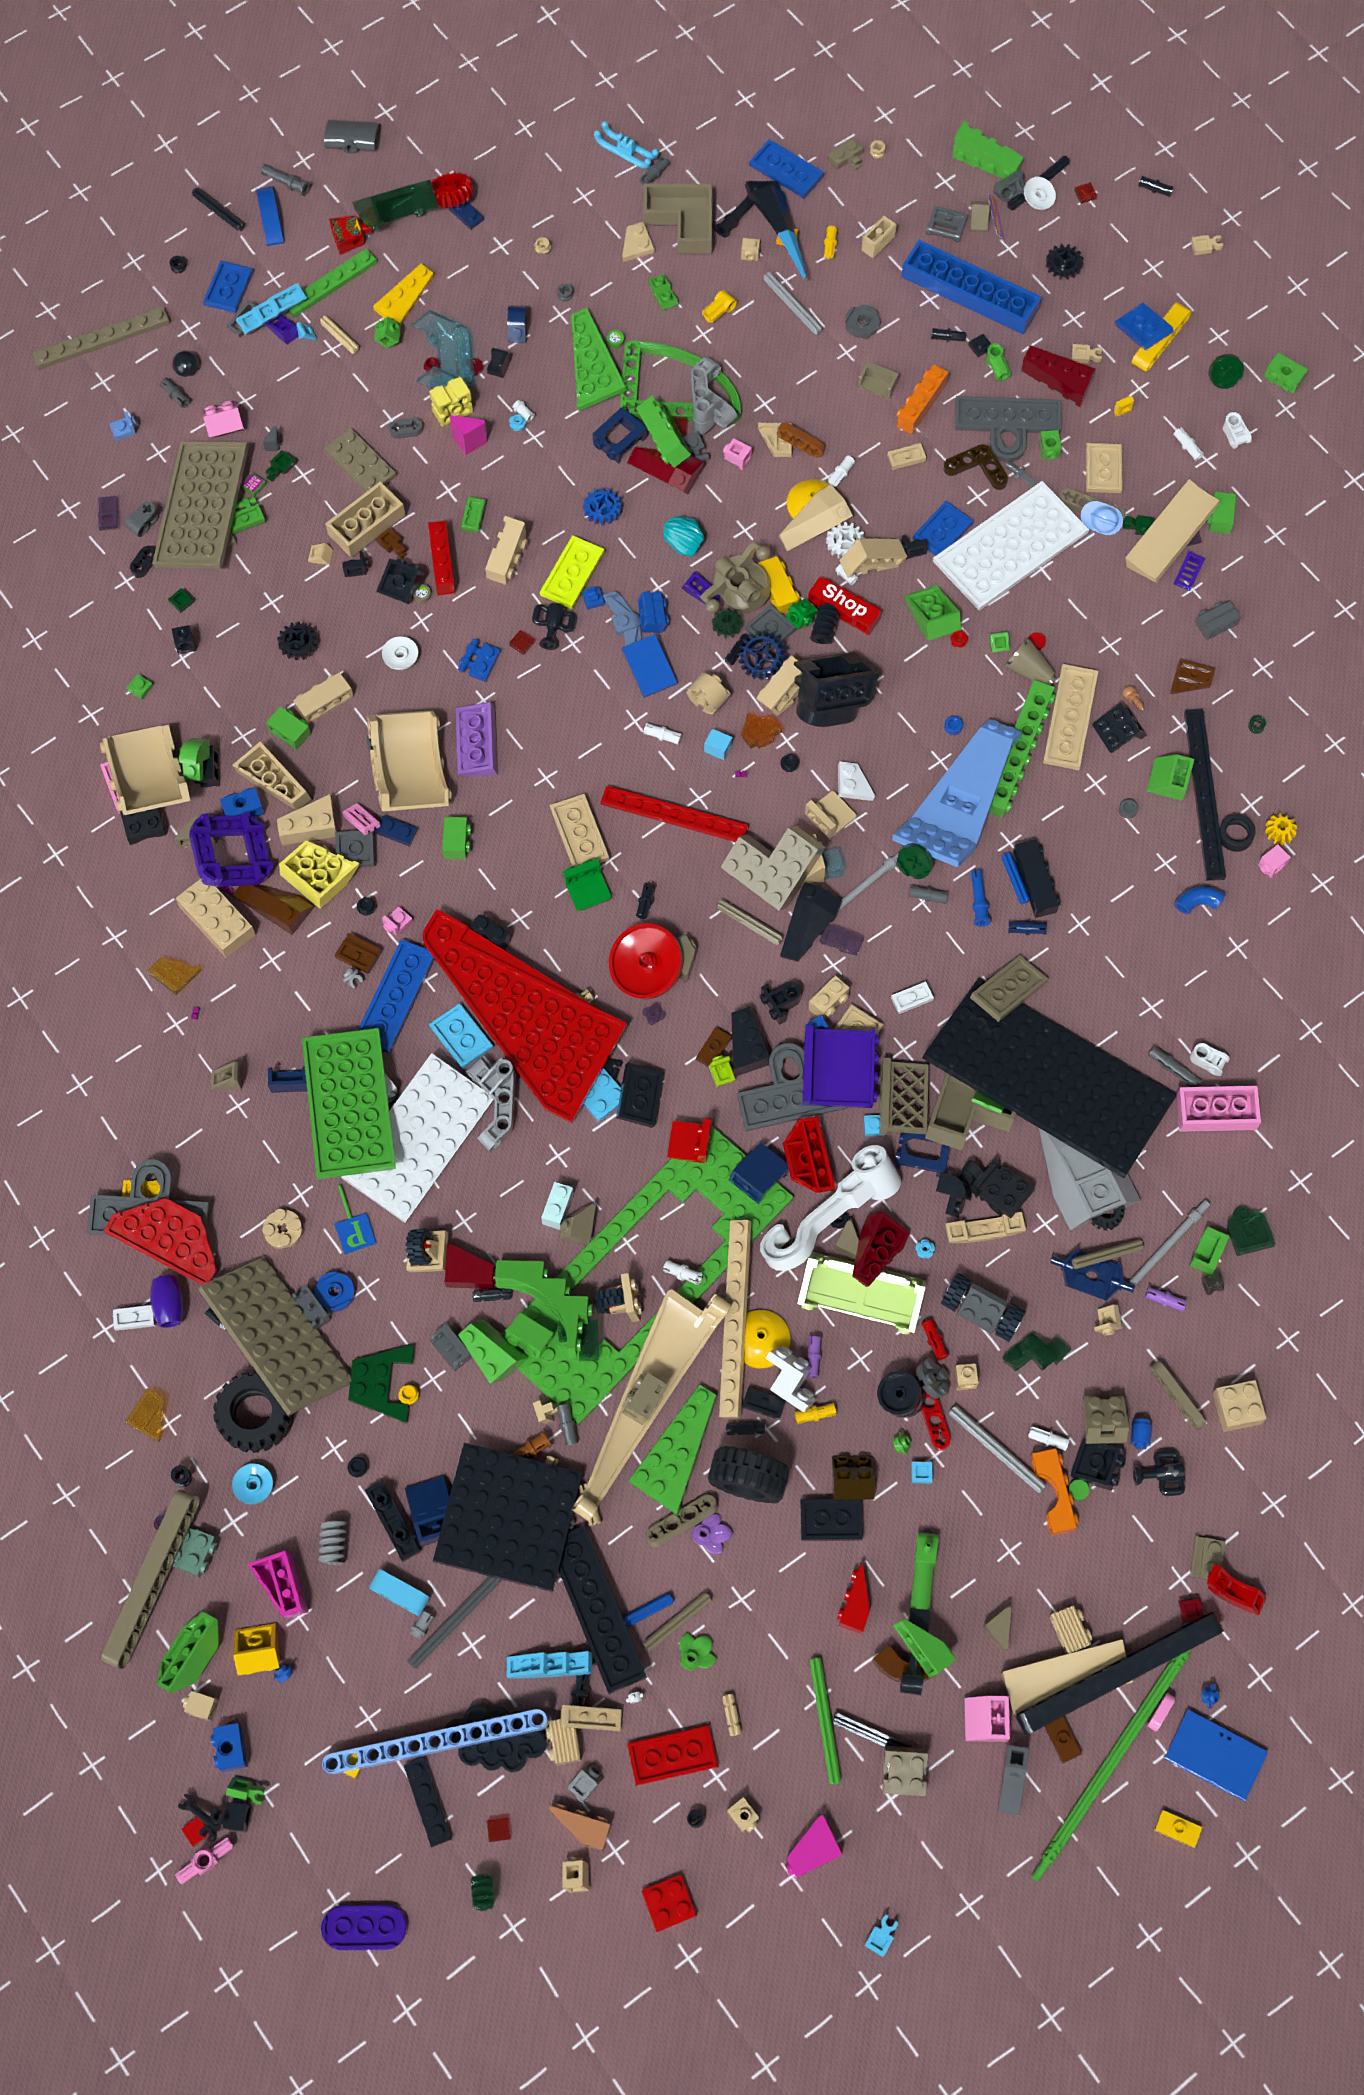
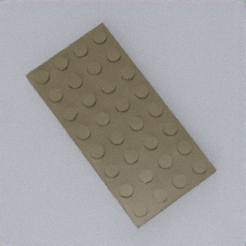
M180 442L152 562L155 568L222 569L249 449L247 442Z
M265 1257L200 1286L199 1292L288 1416L350 1385L352 1381L350 1374L318 1330L314 1329L292 1298V1294Z

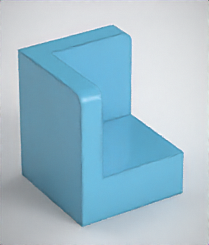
M712 729L704 743V752L725 760L732 746V737Z

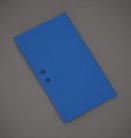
M1187 1710L1164 1759L1246 1802L1247 1796L1268 1752L1198 1714Z

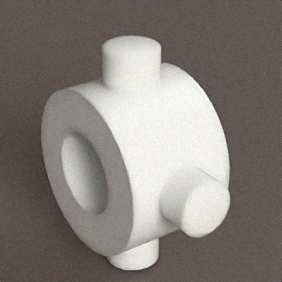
M640 1692L631 1693L628 1695L626 1702H630V1704L637 1703L642 1700L644 1695Z

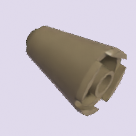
M1027 638L1025 642L1028 644L1025 645L1023 643L1010 658L1009 662L1011 664L1006 663L1004 667L1031 681L1037 680L1051 685L1056 679L1053 676L1055 674L1054 670L1032 641Z

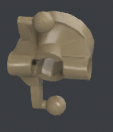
M752 541L742 555L733 556L729 559L722 557L716 562L715 569L717 572L714 578V585L708 588L700 597L706 603V610L709 613H716L720 608L719 602L716 599H711L718 594L722 596L730 608L741 613L755 611L764 605L770 595L771 580L767 572L761 566L754 563L752 558L756 551L758 559H768L770 556L768 547L760 546L756 541ZM746 579L744 582L741 583V585L738 588L737 586L740 583V581Z

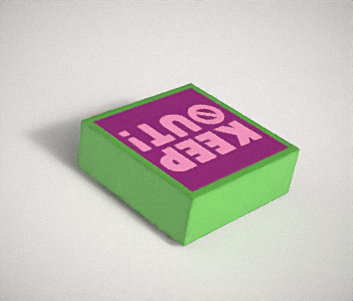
M251 472L240 486L255 497L264 488L266 483Z

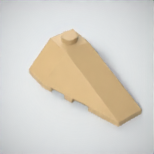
M829 485L815 493L811 500L778 536L786 551H789L853 515L844 498L832 485Z

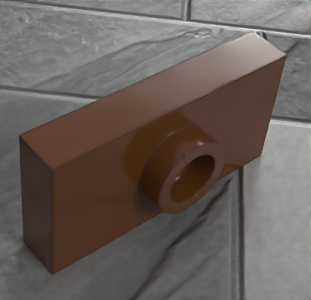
M715 1027L696 1056V1061L708 1067L713 1062V1058L721 1056L732 1036Z
M1064 1717L1044 1726L1062 1764L1082 1755Z

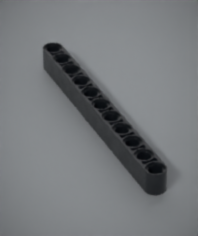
M1210 1612L1017 1713L1015 1717L1024 1735L1031 1734L1224 1632V1629L1215 1612Z

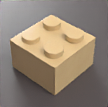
M1256 1380L1219 1387L1212 1393L1223 1432L1261 1425L1267 1419Z

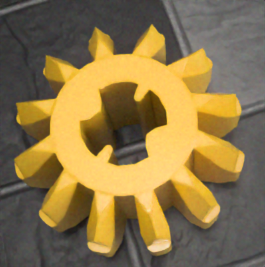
M1281 813L1277 817L1273 815L1265 825L1267 827L1265 834H1268V840H1274V845L1277 842H1280L1281 846L1285 842L1289 844L1297 834V825L1294 824V819H1288V814L1285 817H1282Z

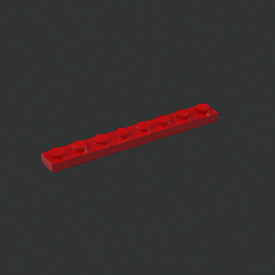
M610 786L605 787L601 799V805L733 842H736L740 836L746 835L748 829L747 824Z

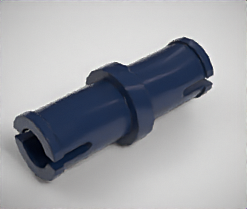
M1026 920V922L1009 921V927L1016 928H1008V933H1025L1028 936L1029 934H1047L1046 929H1039L1047 928V923H1033L1029 920Z

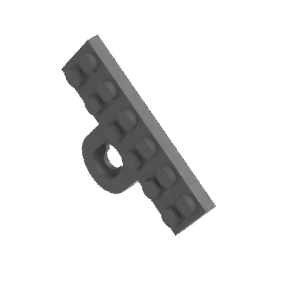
M956 396L955 430L990 431V449L995 457L1003 462H1013L1020 459L1025 452L1026 432L1041 433V431L1058 430L1059 434L1061 433V400ZM1004 432H1011L1016 436L1014 445L1010 448L1005 447L1000 438V435Z
M792 1043L779 1045L770 1055L769 1068L774 1085L736 1094L745 1132L852 1108L802 1105L804 1050ZM786 1057H791L794 1063L799 1066L800 1075L795 1080H786L781 1074L783 1060Z
M154 1159L145 1160L138 1164L132 1174L130 1197L91 1195L87 1234L108 1235L103 1231L112 1214L164 1198L171 1199L172 1174L168 1166ZM150 1173H154L157 1176V1182L160 1185V1191L154 1198H147L142 1192V1185ZM172 1200L202 1216L207 1232L208 1202Z

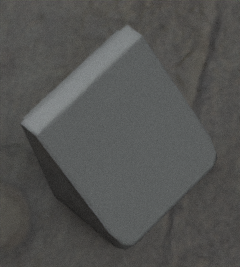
M276 426L272 427L263 441L265 451L279 450V433Z

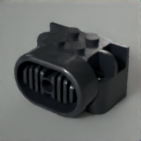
M855 652L794 662V666L802 672V675H797L794 679V683L799 687L796 714L799 719L809 725L830 727L850 723L856 719L858 709L869 705L873 700L879 673Z

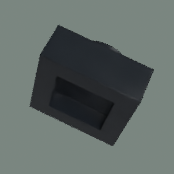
M984 334L977 336L968 343V346L977 358L986 354L988 347L991 345Z

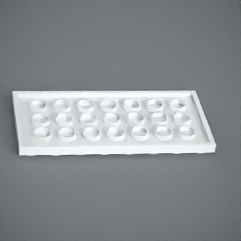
M1041 481L933 558V562L980 611L1085 536L1089 529Z
M431 1053L389 1111L396 1169L348 1175L341 1178L405 1223L493 1099L482 1088Z

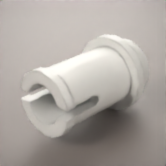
M517 400L513 404L514 412L522 415L526 422L534 418L535 414L525 406L524 401Z
M841 564L835 570L837 576H841L850 586L855 584L859 578L855 574H853V577L847 578Z

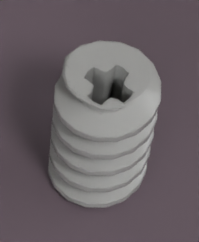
M328 1521L320 1525V1528L325 1531L320 1532V1537L324 1539L319 1541V1544L323 1546L318 1550L322 1554V1556L318 1557L319 1562L334 1566L344 1564L338 1561V1559L344 1557L343 1554L339 1553V1550H343L345 1547L339 1545V1542L345 1541V1538L340 1537V1534L346 1533V1530L341 1529L340 1526L346 1525V1522Z

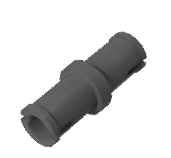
M661 157L654 165H651L648 171L639 178L641 184L644 186V184H649L652 180L658 178L660 173L669 165L668 160Z
M163 378V382L160 381V386L181 408H185L190 402L189 399L169 378Z
M910 885L908 897L924 899L925 902L934 901L946 904L948 892L931 890V887L926 889Z
M569 1403L556 1406L561 1422L559 1427L563 1431L565 1446L578 1443L573 1426L575 1421H572Z

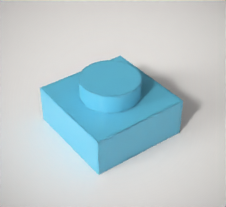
M880 1115L864 1116L865 1136H884V1134H879Z
M912 1462L911 1483L932 1484V1462Z

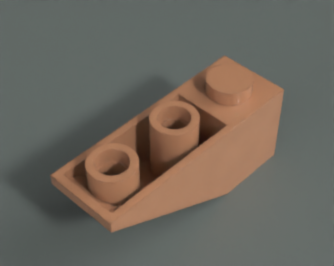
M556 1803L554 1807L549 1806V1811L583 1845L604 1851L611 1827L607 1823V1819L599 1816L591 1819L583 1811L575 1810V1813L566 1811V1806Z

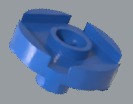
M329 1272L319 1278L314 1295L322 1308L327 1312L342 1311L354 1301L355 1289L351 1279L345 1274ZM331 1288L340 1289L337 1296L329 1295L332 1292Z

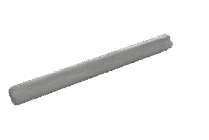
M954 1406L950 1410L949 1415L1036 1492L1040 1493L1043 1491L1046 1484L959 1407Z

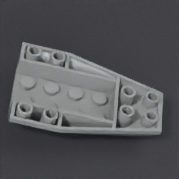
M1038 1128L1052 1195L1070 1231L1088 1224L1090 1219L1121 1206L1127 1208L1141 1202L1128 1174L1125 1178L1120 1177Z

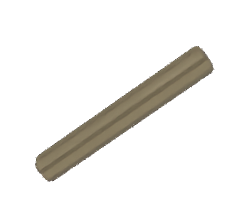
M723 899L719 901L717 905L718 910L772 943L779 945L782 942L783 936L727 901Z
M1138 1239L1072 1259V1264L1075 1269L1141 1251L1144 1245L1142 1240Z
M704 1592L643 1643L648 1651H652L711 1603V1597Z

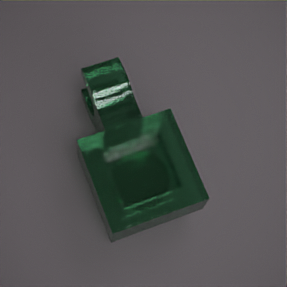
M1056 1336L1043 1349L1042 1353L1046 1356L1041 1359L1037 1366L1042 1371L1051 1362L1057 1366L1070 1353L1071 1349Z

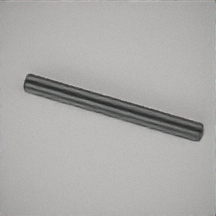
M488 1577L408 1659V1663L416 1669L501 1582V1579Z

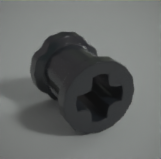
M178 1465L172 1469L170 1476L177 1486L186 1487L191 1483L192 1475L186 1467ZM184 1474L185 1477L184 1479H181L178 1477V1475Z

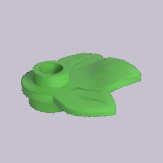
M689 1633L683 1635L679 1643V1649L682 1653L680 1663L686 1670H695L698 1667L706 1669L716 1662L717 1658L709 1653L712 1647V1640L709 1636H701L694 1639ZM687 1657H693L694 1661H688Z

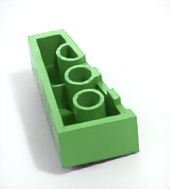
M963 121L955 135L953 158L1002 179L1015 171L1021 170L1023 156L1007 146L1001 147L997 140L992 137L988 139L981 134V130L977 128L974 130L968 126V122Z
M653 395L636 407L666 464L670 463L675 468L691 455L672 416Z

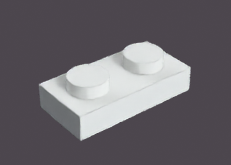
M926 982L891 995V1000L898 1014L931 1002L934 999Z
M151 1305L113 1310L115 1331L155 1326Z

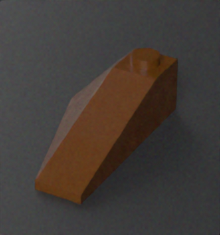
M261 885L239 886L232 894L234 898L291 935L295 933L315 907L299 895Z

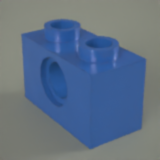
M256 788L244 789L240 793L229 794L220 799L225 816H241L243 812L251 813L250 816L254 818L264 815Z
M235 1723L213 1728L214 1734H211L212 1747H216L217 1755H214L215 1768H219V1771L222 1773L246 1768L247 1762L241 1725ZM227 1743H232V1751L228 1754H224V1745Z

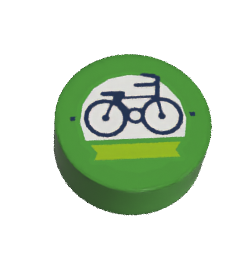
M619 330L610 331L607 334V344L612 348L621 347L624 344L623 333Z

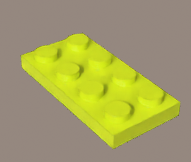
M572 535L543 585L540 596L573 609L601 560L604 549Z

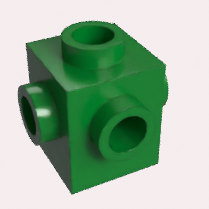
M805 598L789 606L786 619L799 630L803 627H808L813 622L818 610Z

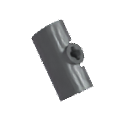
M328 120L324 136L325 148L341 149L342 147L344 152L350 154L356 153L357 149L376 151V132L379 124L375 122Z

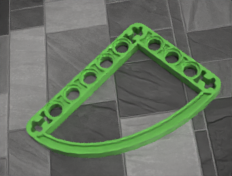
M634 340L627 342L624 350L622 380L626 390L632 391L634 395L627 397L625 396L627 391L622 392L620 408L622 407L626 410L627 407H630L627 412L636 419H642L640 414L635 412L636 407L644 402V400H637L640 353L672 358L693 367L702 358L664 344ZM631 348H635L634 355H631ZM632 361L635 362L636 365L634 367L627 366V363ZM720 371L714 380L726 392L731 402L730 406L736 411L738 417L732 422L736 423L741 418L739 396L730 380ZM632 376L635 378V380L633 382L626 381V378ZM658 401L668 410L667 412L672 416L673 420L693 421L692 403ZM684 409L685 413L680 415L676 413V410Z

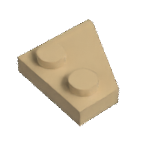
M640 222L627 226L622 253L623 262L654 253V247L644 223Z
M758 423V430L773 457H791V444L777 436L781 423Z

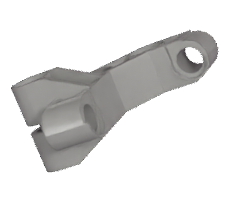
M708 356L703 357L691 369L690 375L693 431H698L699 434L707 433L715 423L722 428H726L738 417L732 406L708 389V383L716 378L721 371L720 365Z
M479 1059L466 1071L470 1078L495 1101L494 1121L477 1137L489 1152L496 1149L513 1131L515 1080L517 1076L511 1062L505 1059L498 1061L491 1069ZM503 1095L510 1096L509 1101L506 1103L500 1102V1098ZM501 1122H508L509 1125L505 1130L499 1129Z

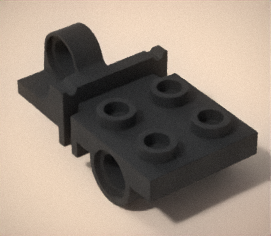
M997 1159L984 1172L977 1164L968 1161L962 1169V1174L958 1177L969 1185L975 1197L978 1198L980 1196V1200L982 1202L986 1201L995 1213L1001 1216L1005 1214L1009 1218L1014 1216L1035 1191L1033 1185L1005 1166L1001 1168L1000 1161Z

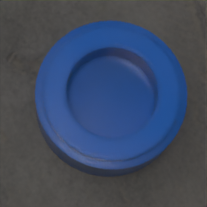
M950 716L945 720L944 729L948 734L957 735L962 731L963 722L959 717Z

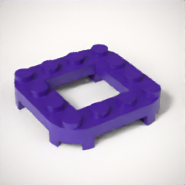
M243 812L241 816L209 817L208 813H204L194 821L189 831V837L197 872L204 885L216 887L258 885L266 881L273 868V861L269 860L263 834L265 829L263 822L260 823L257 819L250 816L251 813ZM243 836L250 865L220 866L219 863H216L211 837Z

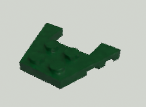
M414 1345L352 1360L349 1402L407 1424L409 1405L388 1403L392 1364L413 1365Z

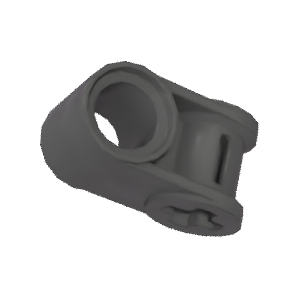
M1015 171L1001 181H998L993 188L995 195L1004 201H1009L1018 194L1023 193L1026 184L1023 179V171Z
M151 502L142 503L126 519L125 527L138 537H142L158 520L159 516L155 505Z

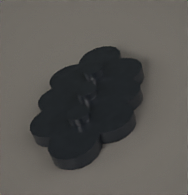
M474 1705L465 1712L464 1719L449 1721L445 1729L521 1713V1711H515L510 1714L505 1708L500 1706L488 1710L484 1706ZM521 1718L516 1719L513 1723L515 1730H519L523 1726ZM496 1723L493 1726V1733L499 1734L502 1732V1724ZM480 1727L475 1728L472 1732L474 1739H478L482 1735ZM535 1731L461 1747L458 1749V1756L468 1766L481 1764L489 1771H496L503 1767L506 1771L518 1772L525 1767L527 1758H538L545 1753L547 1740L541 1732ZM455 1732L452 1735V1742L458 1743L461 1740V1733Z

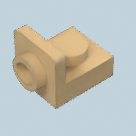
M743 238L741 259L758 261L760 239Z

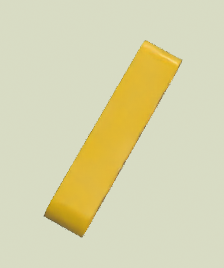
M1176 302L1163 318L1173 327L1174 332L1147 350L1141 347L1135 354L1132 364L1148 372L1187 322L1192 310Z

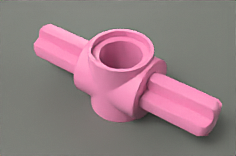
M225 1838L213 1848L207 1847L197 1852L190 1859L191 1863L176 1873L175 1876L178 1882L184 1884L198 1873L201 1876L205 1872L212 1870L219 1863L218 1859L233 1849L230 1839ZM208 1855L209 1864L201 1867L200 1858Z

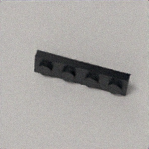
M424 1758L404 1765L431 1848L450 1841L451 1837Z

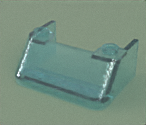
M431 310L413 322V327L426 332L428 344L438 349L440 369L434 366L418 378L417 383L433 389L441 385L445 387L451 379L461 376L468 388L475 382L471 334L468 328Z

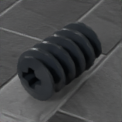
M821 604L818 607L815 624L810 636L813 642L826 645L832 643L833 632L836 631L835 626L838 624L837 619L840 617L838 612H836V607L833 605Z

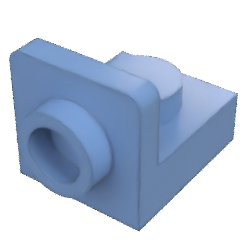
M127 411L124 412L126 418L109 423L116 441L136 434L134 427L137 425L134 417H129Z

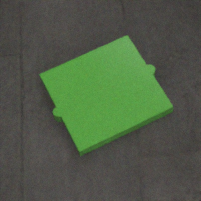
M978 1091L971 1101L1000 1114L1005 1109V1107Z

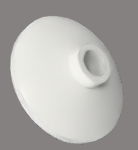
M1034 177L1025 184L1024 196L1030 206L1037 210H1046L1054 204L1056 194L1054 187L1048 180L1042 177Z
M395 637L387 641L383 646L382 658L385 664L392 669H407L416 662L418 648L407 637Z

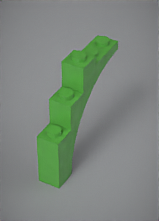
M497 1260L495 1271L497 1288L513 1289L526 1293L549 1307L558 1317L566 1332L569 1359H577V1352L581 1351L582 1347L579 1333H583V1324H588L589 1316L593 1315V1305L589 1304L588 1296H570L571 1288L567 1287L566 1279L549 1278V1270L545 1269L544 1261Z

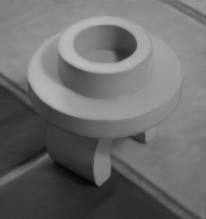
M350 968L343 973L344 978L342 981H348V986L355 988L352 983L353 979L357 978L359 982H363V979L360 975H356L359 972L357 968L354 970Z

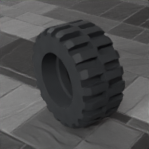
M248 1372L242 1373L241 1378L237 1376L231 1378L233 1382L229 1385L225 1383L222 1386L224 1390L222 1393L218 1392L216 1396L218 1401L213 1406L215 1411L213 1417L220 1434L235 1449L239 1448L243 1452L251 1450L253 1453H259L260 1449H264V1451L270 1450L272 1444L277 1446L280 1443L279 1439L282 1436L285 1438L288 1434L287 1428L292 1426L293 1421L291 1417L294 1414L289 1416L286 1414L257 1372H254L253 1375H249ZM263 1396L270 1401L272 1406V1413L268 1421L256 1429L249 1430L240 1427L235 1419V1413L239 1404L248 1397Z
M721 1446L714 1452L708 1481L713 1487L728 1494L756 1502L774 1504L782 1500L790 1472L787 1465L768 1455L744 1448Z

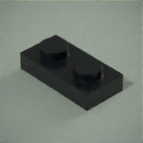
M748 1388L741 1408L780 1421L786 1400Z

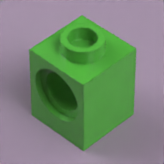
M1058 430L1041 431L1039 446L1042 459L1052 460L1059 458L1061 443Z

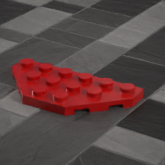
M168 1198L112 1214L103 1231L201 1285L212 1281L217 1272L202 1216Z

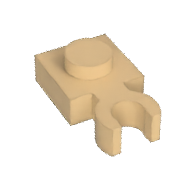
M1209 235L1192 237L1191 244L1194 255L1210 254L1212 249L1222 250L1223 243H1216L1220 242L1222 237L1220 235L1214 236L1213 239H1210Z
M1073 344L1071 360L1084 364H1089V360L1100 363L1102 356H1097L1096 354L1101 355L1102 348H1094L1092 350L1090 345Z

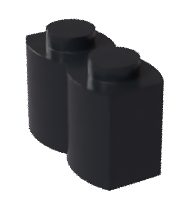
M478 914L471 923V930L503 950L511 943L509 932L504 927L493 924L488 917Z

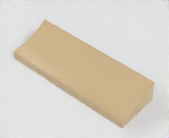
M1189 479L1125 557L1127 568L1157 583L1220 505V500L1202 490Z
M1123 1640L1003 1671L1001 1677L1006 1694L1009 1696L1012 1714L1016 1715L1126 1657ZM1133 1680L1124 1685L1133 1683Z

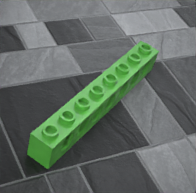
M1034 680L1014 727L1022 732L1021 738L1011 748L989 811L990 814L1003 818L1005 812L1009 813L1012 806L1010 799L1017 794L1019 787L1016 784L1023 779L1025 773L1023 767L1029 764L1031 759L1029 752L1030 750L1034 751L1037 740H1035L1036 735L1040 736L1044 726L1041 724L1042 720L1047 719L1050 711L1047 709L1048 705L1053 704L1056 696L1053 694L1055 687L1037 680ZM1023 732H1028L1030 735H1024ZM1020 747V748H1023L1024 750H1023V751H1020V750H1018L1017 748ZM1010 763H1016L1018 766H1012ZM1005 778H1009V779H1011L1012 781L1007 782V781H1005L1004 779H1005ZM997 794H1004L1005 797H1000Z

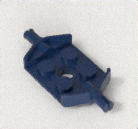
M1078 1248L1064 1260L1052 1255L1050 1264L1061 1267L1064 1284L1069 1288L1106 1301L1118 1290L1121 1291V1289L1134 1292L1136 1285L1123 1280L1120 1262L1116 1264L1106 1260L1075 1269L1072 1259L1088 1253L1082 1252ZM1094 1272L1097 1275V1279L1094 1281L1089 1280L1086 1273Z

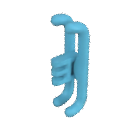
M606 121L602 122V129L608 137L617 141V147L605 141L601 137L600 131L596 130L594 132L595 140L600 146L642 169L649 168L651 165L650 159L654 160L658 157L659 151L657 149L649 152L635 144V140H629L628 136L624 137L622 133L617 134L613 132ZM637 152L646 157L645 161L643 162L632 156L633 153Z

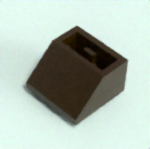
M840 1455L832 1457L834 1500L874 1499L875 1475L872 1456Z

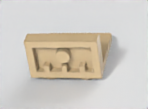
M831 791L816 804L810 800L805 807V814L829 839L857 817L855 812L834 791Z

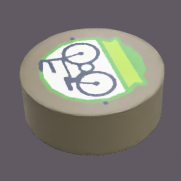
M421 584L419 590L415 588L413 598L416 602L425 603L430 599L431 592L427 585Z

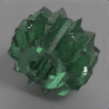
M729 607L727 611L721 608L720 613L716 612L712 619L713 631L717 632L718 637L724 635L726 639L727 635H730L733 638L734 633L739 634L742 627L741 615L737 614L736 609L731 612Z
M478 1874L472 1876L471 1891L474 1910L487 1911L493 1909L494 1895L491 1875Z

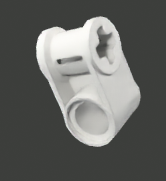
M1235 412L1229 413L1223 424V431L1231 447L1235 449L1243 443H1251L1250 431L1245 426L1241 416Z
M1204 1043L1197 1044L1190 1054V1060L1193 1064L1215 1076L1222 1075L1225 1063L1230 1060L1227 1054ZM1197 1052H1202L1204 1057L1198 1056Z

